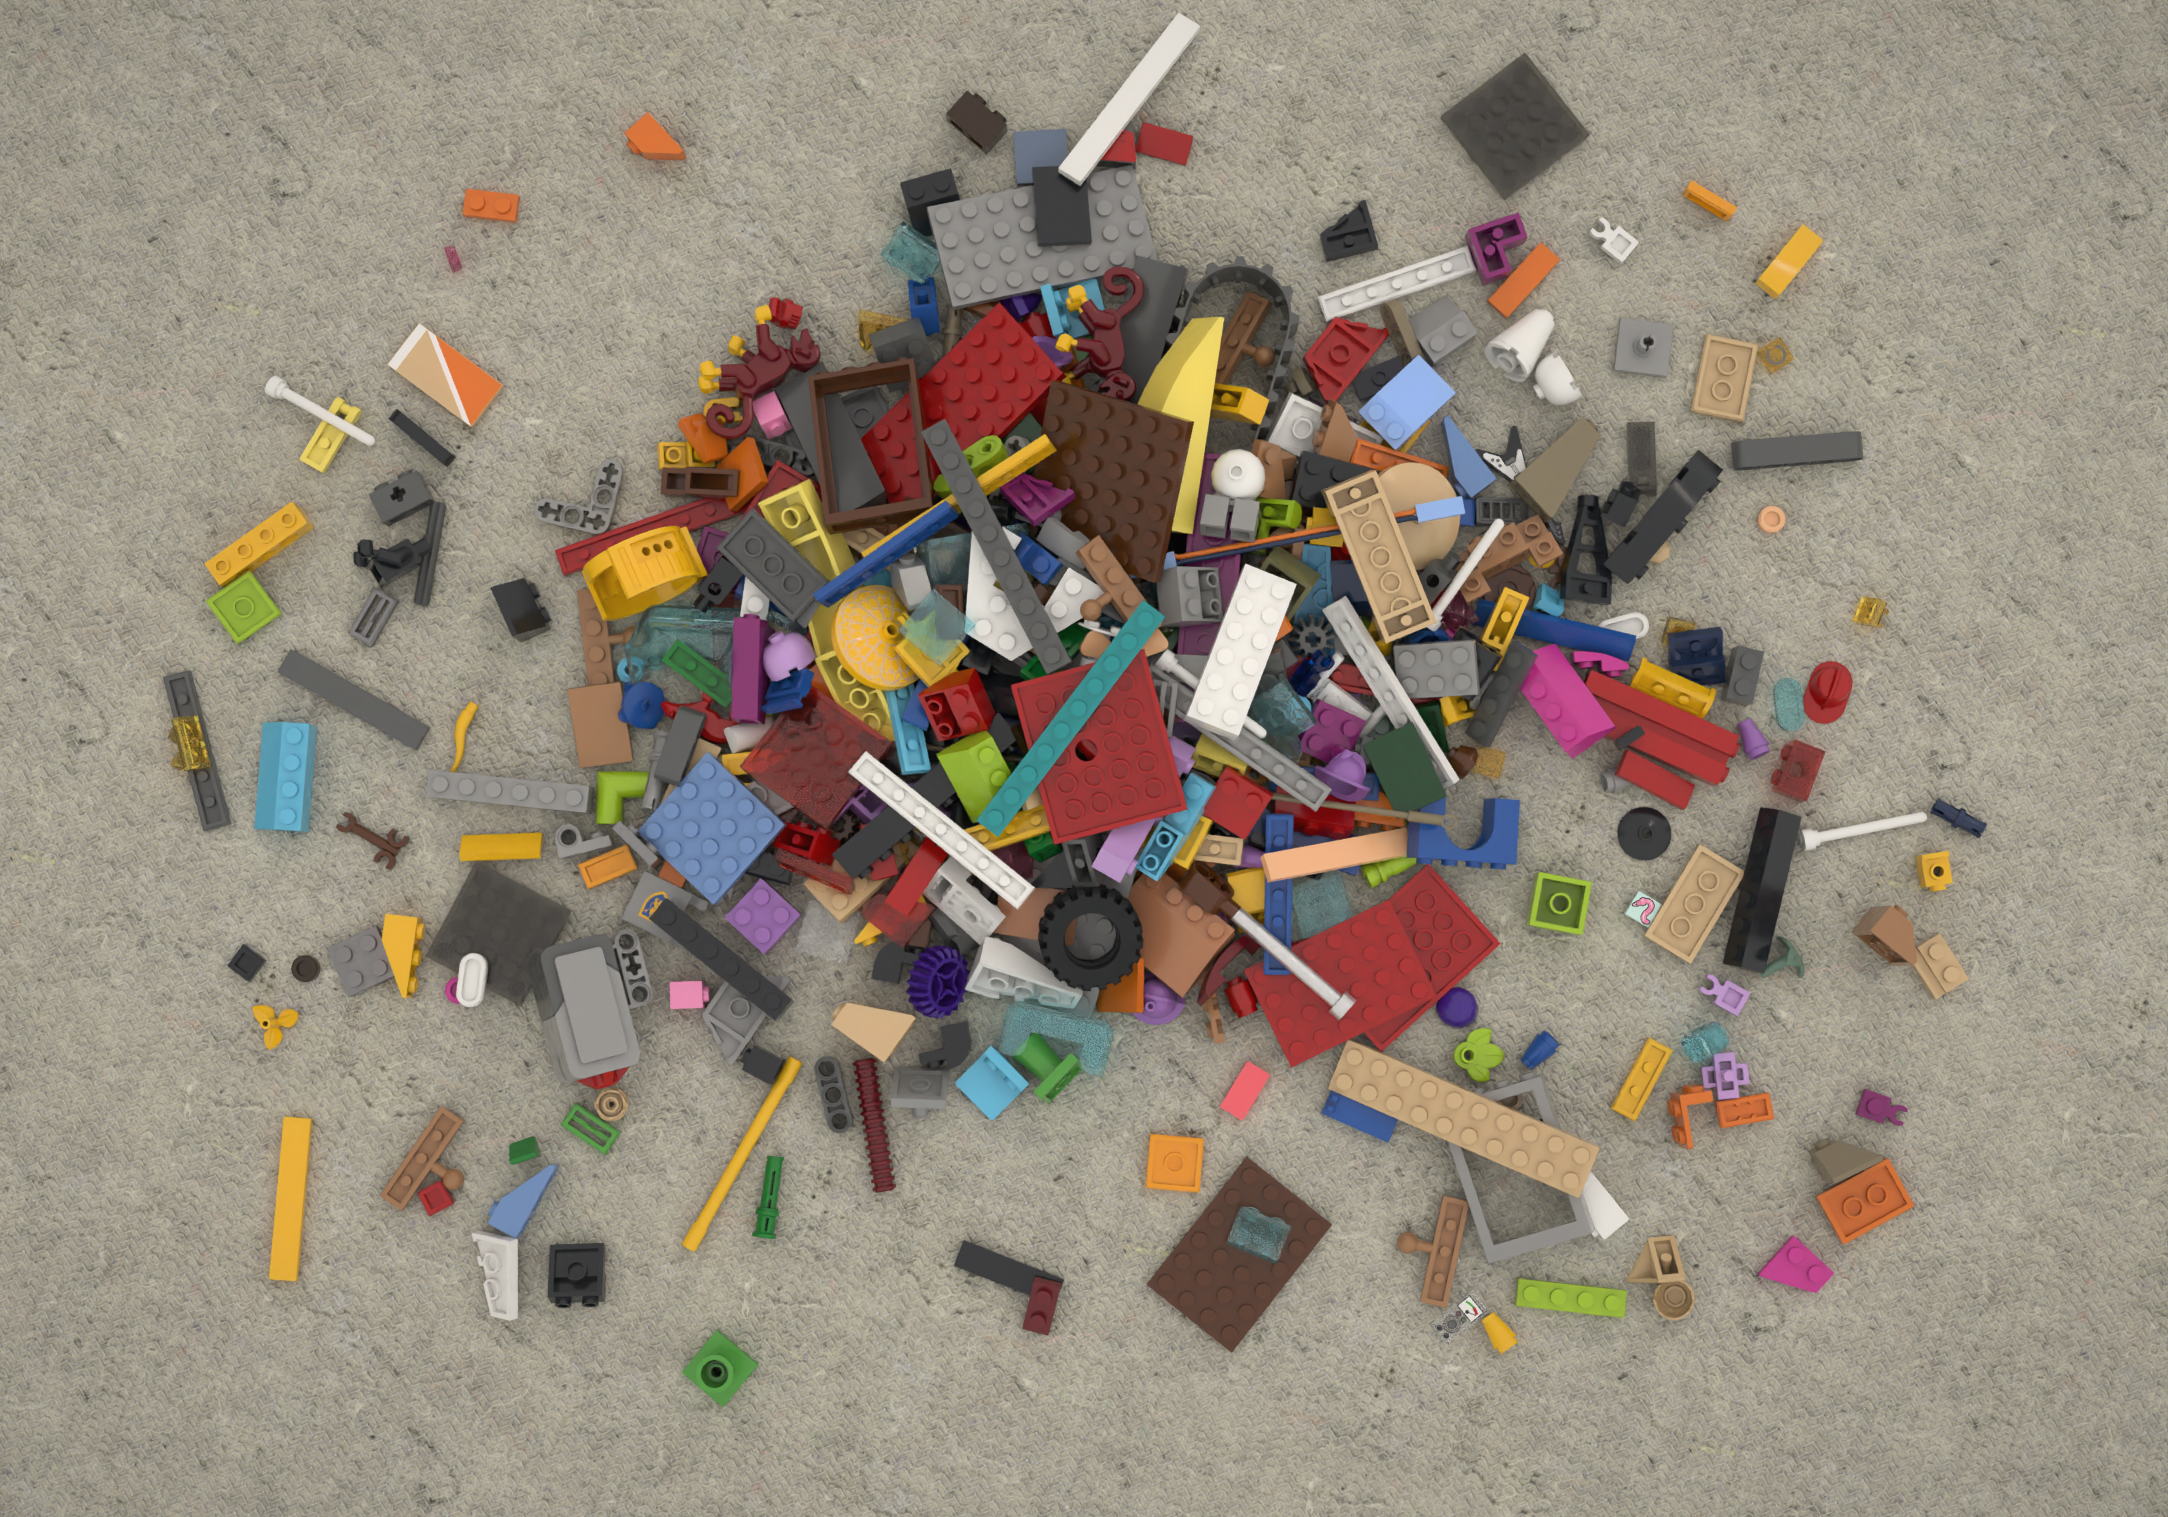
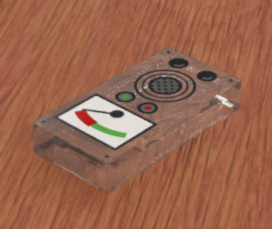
M1471 1289L1435 1318L1430 1325L1448 1346L1487 1314L1489 1310Z

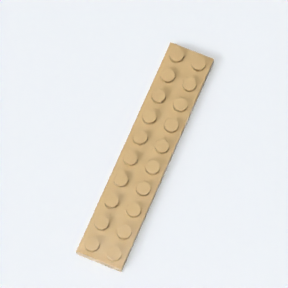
M1352 1039L1347 1040L1328 1089L1577 1198H1580L1601 1148L1589 1141Z

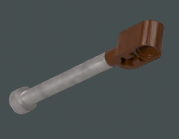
M1198 860L1194 861L1189 870L1179 879L1180 888L1211 914L1216 915L1222 911L1331 1007L1328 1012L1338 1021L1356 1002V999L1348 992H1345L1343 995L1340 994L1231 899L1234 896L1232 886L1206 863Z

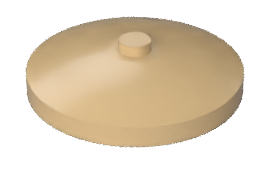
M1415 462L1396 464L1378 474L1393 513L1412 510L1417 504L1457 497L1448 480L1439 471L1425 464ZM1460 515L1423 523H1417L1414 520L1397 523L1416 570L1425 569L1434 560H1442L1457 538Z

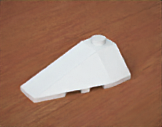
M985 936L977 951L965 986V990L990 998L999 999L1000 995L1015 996V1001L1024 1002L1028 998L1038 999L1042 1005L1071 1009L1076 1007L1083 994V991L1078 987L1074 989L1067 986V982H1060L1046 966L1012 944Z

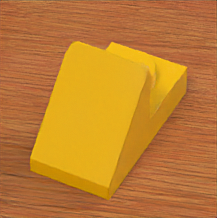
M1446 696L1439 699L1445 727L1470 719L1477 711V709H1471L1469 707L1470 701L1462 696Z

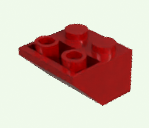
M975 667L950 673L918 695L939 742L986 731L989 729L996 714Z

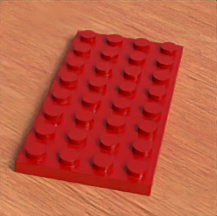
M998 303L920 380L925 429L946 419L962 451L986 436L993 435L1002 440L1049 394L1051 380L1062 381L1067 376L1001 303ZM908 392L861 438V442L890 503L902 502L907 496L913 499L923 498L910 392ZM928 447L932 484L934 485L935 480L938 478L937 476L942 474ZM933 487L934 497H935L937 493H936V491L934 490V487Z

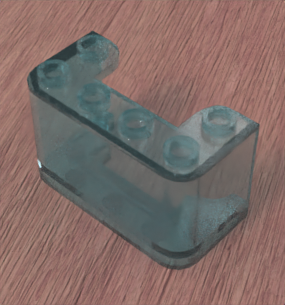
M1016 1002L1008 1007L997 1053L1010 1056L1019 1055L1025 1050L1031 1032L1083 1044L1080 1055L1081 1068L1091 1075L1104 1077L1113 1038V1030L1108 1022L1027 1002Z

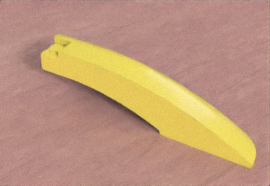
M810 479L782 490L758 503L765 519L829 581H832L856 564L843 534L830 535L824 521L823 504ZM863 584L860 585V586H859L858 588H856L855 590H857V589H859V588H861V587H864V585H863ZM848 595L830 607H826L815 600L819 607L808 624L817 655L814 660L839 711L845 720L858 732H865L874 736V739L879 741H895L885 691L866 686L850 675L840 663L832 645V618L838 605Z

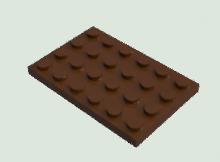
M1246 1157L1148 1281L1147 1285L1232 1353L1332 1224L1250 1158Z

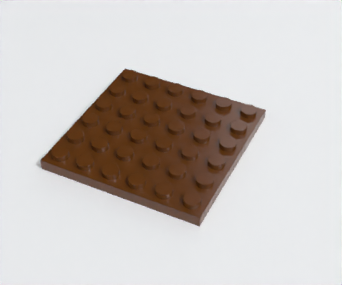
M1051 380L1040 437L1046 434L1056 448V452L1034 466L1033 477L1037 480L1051 482L1055 488L1064 491L1069 488L1075 492V499L1060 509V522L1072 532L1080 531L1090 541L1099 535L1127 574L1154 583L1161 582L1194 421L1059 380ZM1024 521L1022 532L1034 542L1039 543L1036 539L1042 527H1034L1031 523Z

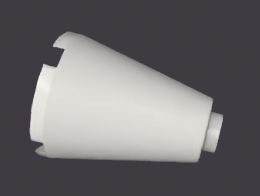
M1534 309L1488 342L1484 350L1486 358L1495 369L1500 366L1506 371L1503 374L1506 378L1515 382L1525 381L1530 376L1555 326L1553 316L1545 309Z

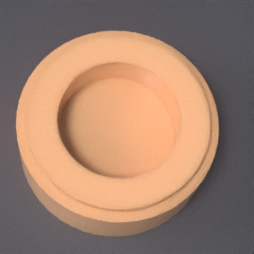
M1768 506L1759 512L1757 524L1765 533H1776L1785 524V514L1776 506Z

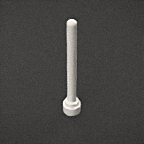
M273 376L267 382L265 393L272 398H285L368 446L374 445L375 438L372 435L290 390L289 385H287L284 379Z
M1496 519L1435 604L1432 612L1437 623L1427 628L1432 631L1438 630L1442 624V613L1504 527L1502 519Z
M1166 649L1154 666L1162 672L1164 670L1167 673L1172 672L1195 690L1199 679L1179 665L1175 654ZM1246 715L1243 727L1258 738H1264L1267 734L1266 730Z
M1918 812L1821 832L1811 828L1799 830V841L1803 851L1816 849V846H1820L1821 842L1923 823L1927 820V815L1924 812Z

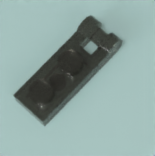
M1628 422L1626 424L1628 482L1633 483L1640 489V494H1646L1647 497H1656L1655 422ZM1638 476H1647V483L1638 484Z

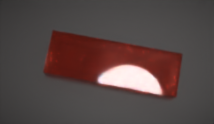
M780 848L775 855L780 867L845 894L852 895L856 887L852 878Z

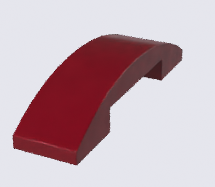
M1248 934L1232 943L1205 976L1200 987L1197 1003L1202 1006L1221 987L1226 979L1220 972L1243 949L1253 955L1262 946Z

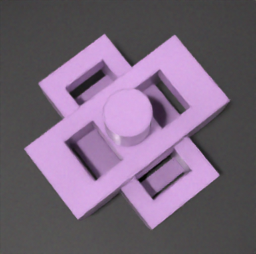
M1735 1052L1712 1054V1066L1700 1067L1703 1088L1715 1087L1716 1099L1718 1100L1739 1098L1738 1085L1749 1084L1747 1063H1736ZM1739 1068H1741L1742 1071V1079H1740ZM1712 1071L1714 1074V1082L1712 1081Z

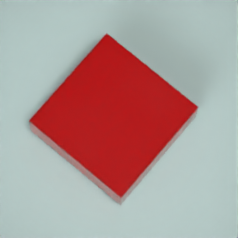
M442 1180L417 1192L429 1217L455 1203Z

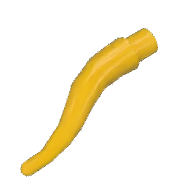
M469 701L466 708L462 709L456 721L454 732L456 755L450 772H455L460 765L465 749L466 730L479 707L472 701Z

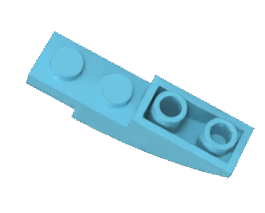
M1190 773L1182 787L1188 810L1166 815L1164 820L1160 821L1135 867L1155 881H1159L1184 846L1205 812L1204 807L1216 786L1195 773Z

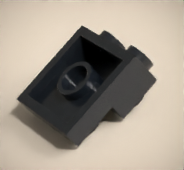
M604 1243L550 1245L548 1299L551 1303H555V1307L569 1308L571 1303L582 1302L584 1307H597L599 1302H605L606 1246Z

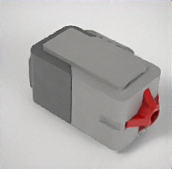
M629 929L614 934L611 939L602 934L549 946L531 954L532 957L527 964L554 1074L561 1083L570 1084L578 1082L595 1090L616 1085L629 1067L636 1064L639 1060L640 1049L629 1010L648 1004L652 998V988L639 938L635 932ZM620 936L626 937L629 940L630 946L628 950L622 949L619 946L618 940ZM630 953H632V955H633V956L630 957V958H628V957L625 958V959L622 958V956H626V955H628V954H630ZM629 965L631 967L635 966L636 971L633 973L627 972L626 967ZM634 988L642 991L643 999L641 1002L633 999L632 991Z

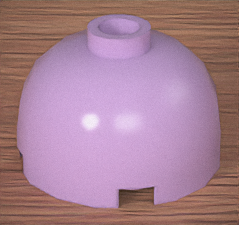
M778 631L768 638L769 643L763 650L762 662L766 674L773 682L791 676L789 672L796 668L800 671L810 664L817 655L812 644L803 635L796 632L783 634L782 631Z

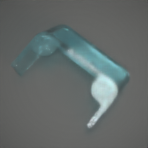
M658 604L648 607L625 647L631 684H637L644 669L651 671L663 669L667 664L661 660L678 639L705 660L719 661V670L726 674L728 688L732 690L734 617L743 618L740 617L741 609L710 607L704 613L695 606Z

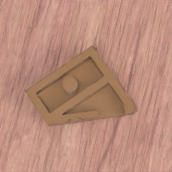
M1254 439L1251 453L1260 459L1265 469L1264 488L1258 497L1287 500L1280 446Z

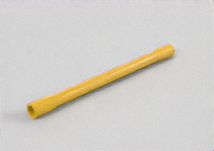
M790 1055L777 1076L775 1084L715 1189L681 1243L687 1249L696 1252L707 1232L709 1224L788 1086L792 1084L803 1063Z

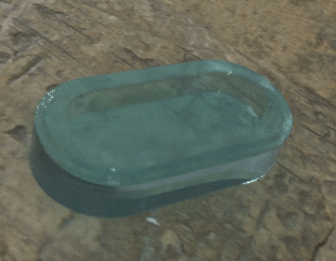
M1784 678L1779 680L1773 688L1775 714L1778 726L1784 731L1791 732L1799 729L1805 720L1802 689L1799 682L1795 679Z

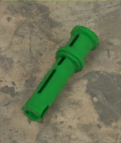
M767 1155L761 1204L755 1210L757 1222L756 1229L752 1232L754 1237L776 1239V1234H774L776 1217L780 1213L776 1206L784 1157Z

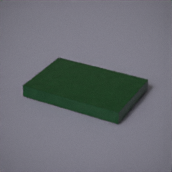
M1413 722L1363 745L1393 810L1409 812V810L1417 811L1447 797Z

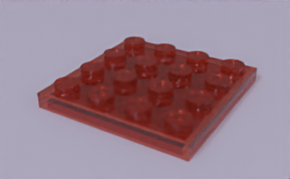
M811 685V689L806 697L801 698L802 708L783 711L740 767L815 823L828 830L863 785L849 774L848 771L865 751L881 762L893 744Z

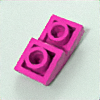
M1574 651L1570 654L1571 665L1578 664V669L1594 668V663H1597L1598 673H1605L1609 678L1621 677L1622 672L1629 670L1628 663L1606 654L1586 651Z

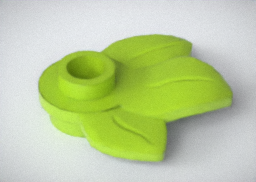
M1479 1028L1471 1031L1466 1041L1459 1043L1453 1051L1455 1064L1462 1069H1466L1469 1077L1478 1082L1489 1081V1068L1498 1066L1505 1058L1504 1052L1498 1046L1490 1044L1491 1029ZM1465 1051L1470 1052L1469 1060L1464 1058Z

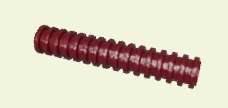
M873 1058L855 1060L853 1066H856L854 1074H857V1079H855V1082L859 1084V1087L856 1088L857 1091H860L858 1099H861V1104H859V1108L863 1110L860 1115L864 1116L862 1125H865V1129H863V1133H866L867 1136L864 1140L868 1142L866 1150H869L867 1158H870L871 1161L868 1163V1166L872 1168L869 1171L870 1175H873V1179H871V1183H874L872 1191L879 1193L894 1190L896 1184H893L895 1176L891 1174L894 1171L893 1167H890V1163H892V1159H889L891 1151L887 1148L890 1144L886 1142V1138H888V1134H885L887 1126L883 1123V1121H886V1118L882 1116V1113H884V1109H881L883 1100H880L879 1097L882 1096V1092L878 1091V1088L881 1087L880 1084H877L879 1075H876L875 1072L878 1071V1067L874 1065L877 1061Z

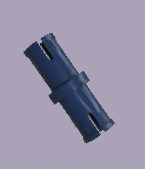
M1940 798L1936 800V804H1933L1930 811L1931 814L1951 823V827L1955 829L1959 827L1978 839L1987 826V823L1967 814L1965 809H1957Z

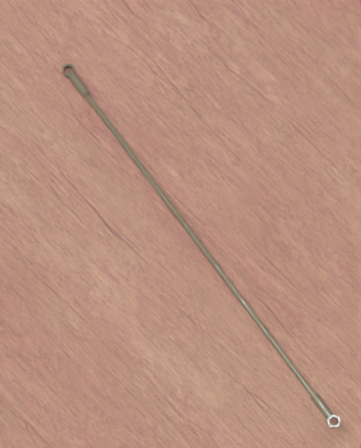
M876 740V745L881 749L896 748L895 741H889L888 745L883 746L879 740ZM926 743L927 750L940 752L949 747ZM1001 754L1006 762L1020 763L1024 758ZM1180 780L1182 787L1186 780ZM1274 793L1271 800L1304 804L1291 795ZM1326 800L1320 806L1404 818L1411 822L1442 826L1447 830H1452L1457 826V818L1451 813L1439 815L1411 810L1403 812ZM1448 816L1454 818V824L1450 827L1444 825V819Z

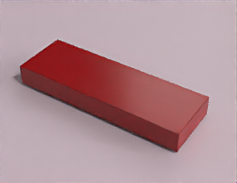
M1630 750L1623 752L1615 772L1616 776L1680 810L1686 809L1695 787L1694 784Z

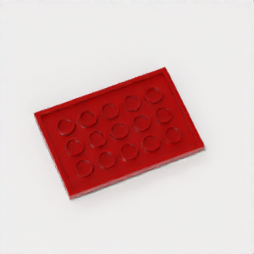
M1426 864L1395 892L1389 900L1437 997L1363 1032L1380 1052L1387 1048L1501 944L1429 864Z
M1389 899L1291 947L1293 953L1340 994L1343 995L1345 992H1348L1356 999V1002L1339 1021L1328 1012L1331 1007L1293 973L1291 975H1264L1263 961L1244 970L1291 1068L1437 997Z

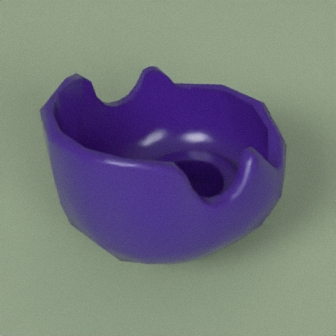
M1461 987L1451 988L1436 1004L1438 1017L1453 1029L1469 1027L1476 1020L1479 1011L1474 995Z

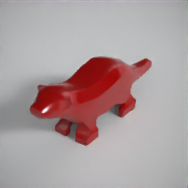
M705 692L701 694L702 700L699 702L680 704L663 701L660 706L664 714L674 720L681 705L707 714L701 736L710 743L728 744L723 730L727 727L741 724L731 718V713L729 714L730 720L721 718L717 712L711 710L710 706L714 704L715 700Z

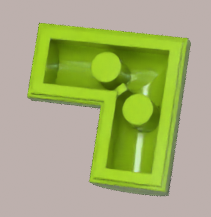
M1258 497L1255 499V501L1260 502V516L1255 540L1269 537L1271 527L1296 529L1299 526L1302 518V509L1297 501ZM1266 549L1246 553L1265 555Z
M597 771V825H616L619 821L623 823L624 798L644 797L649 771Z

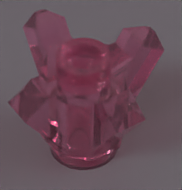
M1459 591L1441 615L1443 617L1441 622L1458 630L1460 625L1468 628V622L1473 624L1480 620L1472 606V602L1471 605L1467 606Z

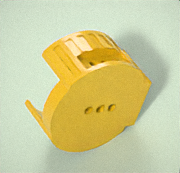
M678 526L654 529L624 540L592 558L585 564L582 571L603 621L627 618L674 599L676 596L687 593L708 575L687 527L680 528Z

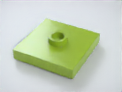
M251 570L205 601L237 644L282 614Z

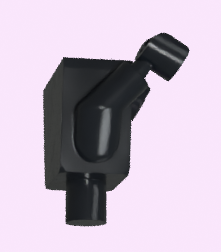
M425 538L413 544L409 539H405L389 549L379 547L378 550L373 549L372 540L363 539L357 544L358 552L353 553V562L358 567H368L382 589L418 568L422 563L421 557L432 552Z

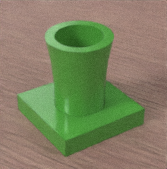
M1039 1031L1028 1037L1012 1056V1059L1027 1068L1042 1082L1033 1092L1047 1104H1050L1086 1066L1072 1053L1062 1060L1047 1044Z
M717 1329L682 1373L724 1407L759 1363ZM713 1367L721 1368V1376L714 1373Z

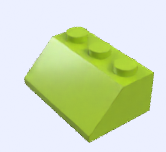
M987 730L970 734L936 754L972 823L978 822L976 821L1011 775L993 737Z

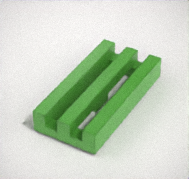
M578 1102L574 1104L561 1123V1126L604 1155L608 1153L610 1147L621 1133V1131ZM576 1111H579L612 1133L611 1137L576 1115ZM573 1119L607 1142L605 1146L570 1124V1120Z

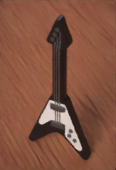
M1517 426L1510 428L1507 450L1504 455L1480 449L1475 450L1486 465L1509 482L1527 468ZM1553 518L1544 523L1556 542L1563 545L1565 539L1561 523H1555Z

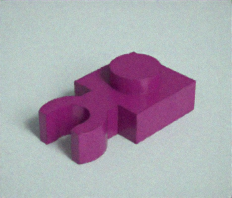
M1863 1089L1855 1115L1881 1124L1884 1123L1885 1117H1887L1890 1123L1902 1126L1904 1122L1898 1121L1895 1118V1113L1898 1110L1907 1112L1908 1109L1903 1105L1889 1106L1890 1097Z

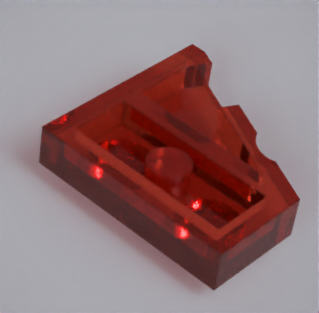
M877 893L862 911L861 915L901 948H904L935 907L930 904L916 902L908 916L884 902L887 895Z

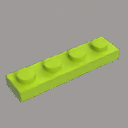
M1517 1278L1515 1305L1624 1318L1627 1291L1623 1289Z

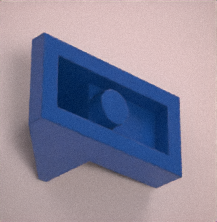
M1021 532L1019 537L1022 539L1015 552L1023 568L1047 586L1063 564Z

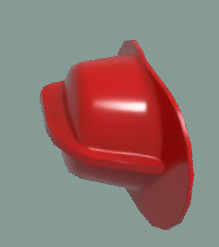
M1827 661L1819 664L1813 670L1804 694L1803 707L1807 716L1814 722L1828 724L1836 721L1844 712L1853 683L1851 673L1844 665L1834 661Z

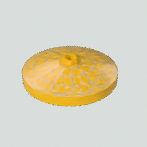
M869 585L853 591L838 605L831 622L832 645L842 666L850 675L864 685L884 691L906 688L919 679L915 672L893 649L908 631L897 620L898 616H901L904 611L909 614L914 610L907 609L892 587Z

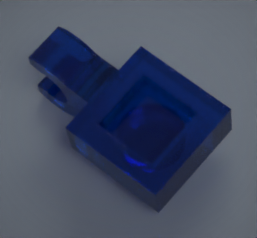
M1317 650L1310 661L1304 660L1290 677L1296 694L1306 697L1317 686L1321 679L1319 673L1330 670L1335 664L1331 655L1324 661H1321L1324 655L1321 650Z

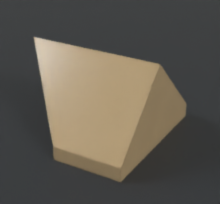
M1675 1236L1647 1238V1242L1625 1282L1664 1283L1685 1280V1273Z

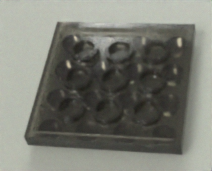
M1523 53L1441 115L1442 121L1504 200H1507L1590 136L1526 53Z
M476 861L426 957L459 974L460 962L464 956L470 953L481 954L488 962L486 988L522 1006L532 988L527 967L528 961L532 957L531 954L555 944L572 910Z

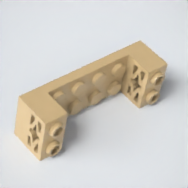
M1369 470L1321 490L1330 515L1335 517L1373 612L1371 617L1380 640L1384 643H1389L1437 623L1376 470Z

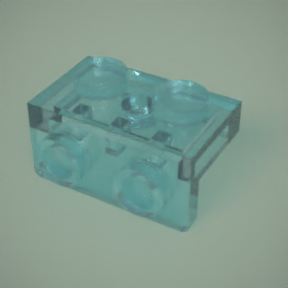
M904 221L898 225L889 244L880 253L889 264L898 267L908 274L909 278L921 284H924L934 275L940 264L935 243Z
M1241 1206L1235 1216L1225 1244L1276 1264L1285 1240L1290 1233L1291 1226L1287 1225L1280 1218H1270L1261 1214L1256 1208Z

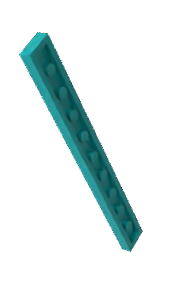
M1145 600L1140 603L976 821L997 837L1000 836L1166 617Z

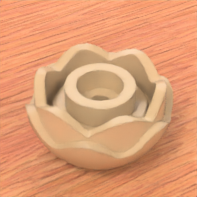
M605 1088L600 1091L595 1099L594 1107L601 1119L617 1121L627 1112L628 1099L625 1093L618 1088ZM610 1102H614L613 1107L610 1106Z

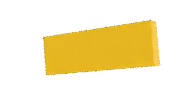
M539 832L462 835L459 851L460 861L541 858L543 834Z
M1647 1037L1610 1109L1632 1121H1636L1673 1050Z

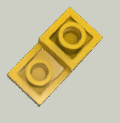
M689 441L659 442L657 444L658 470H663V467L684 469L686 467H715V461L705 464Z

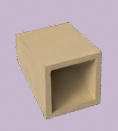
M847 1002L845 1005L839 1004L831 1015L834 1019L831 1025L885 1063L888 1062L919 1017L915 1014Z

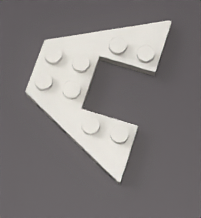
M1002 527L1015 551L1022 538ZM972 532L964 632L1012 661L1033 647L1005 593L993 586L997 578ZM1068 568L1044 607L1057 633L1083 618L1080 614V607L1084 601L1088 599L1096 600L1104 592L1097 584Z

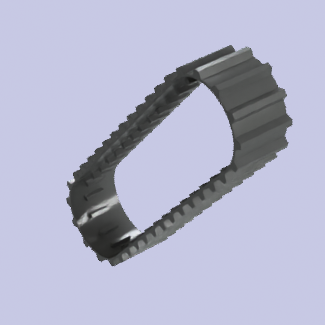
M1237 256L1234 264L1221 267L1211 262L1206 265L1205 275L1197 283L1188 282L1186 284L1183 297L1185 307L1176 308L1173 329L1177 333L1168 334L1165 354L1182 333L1183 328L1191 321L1192 318L1187 317L1193 303L1196 305L1200 303L1203 292L1210 287L1215 289L1218 287V284L1235 281V283L1247 282L1258 286L1259 290H1265L1273 297L1276 308L1280 307L1284 320H1281L1280 330L1286 331L1283 346L1276 344L1275 355L1280 356L1276 370L1269 369L1266 377L1272 383L1268 396H1264L1269 399L1265 414H1273L1279 395L1272 389H1281L1287 369L1281 364H1289L1295 345L1288 338L1296 335L1299 325V315L1291 312L1290 303L1294 291L1291 285L1281 286L1278 280L1272 276L1273 267L1269 264L1261 269L1256 266L1247 265L1244 256ZM1265 414L1260 425H1251L1250 430L1256 431L1254 439H1266L1271 420ZM1245 445L1244 450L1251 452L1252 447Z

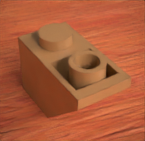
M1329 399L1328 404L1324 405L1321 411L1320 419L1322 422L1320 428L1313 435V450L1319 455L1349 463L1357 436L1342 405L1333 399Z

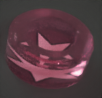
M455 246L444 247L452 273L461 271L462 266Z

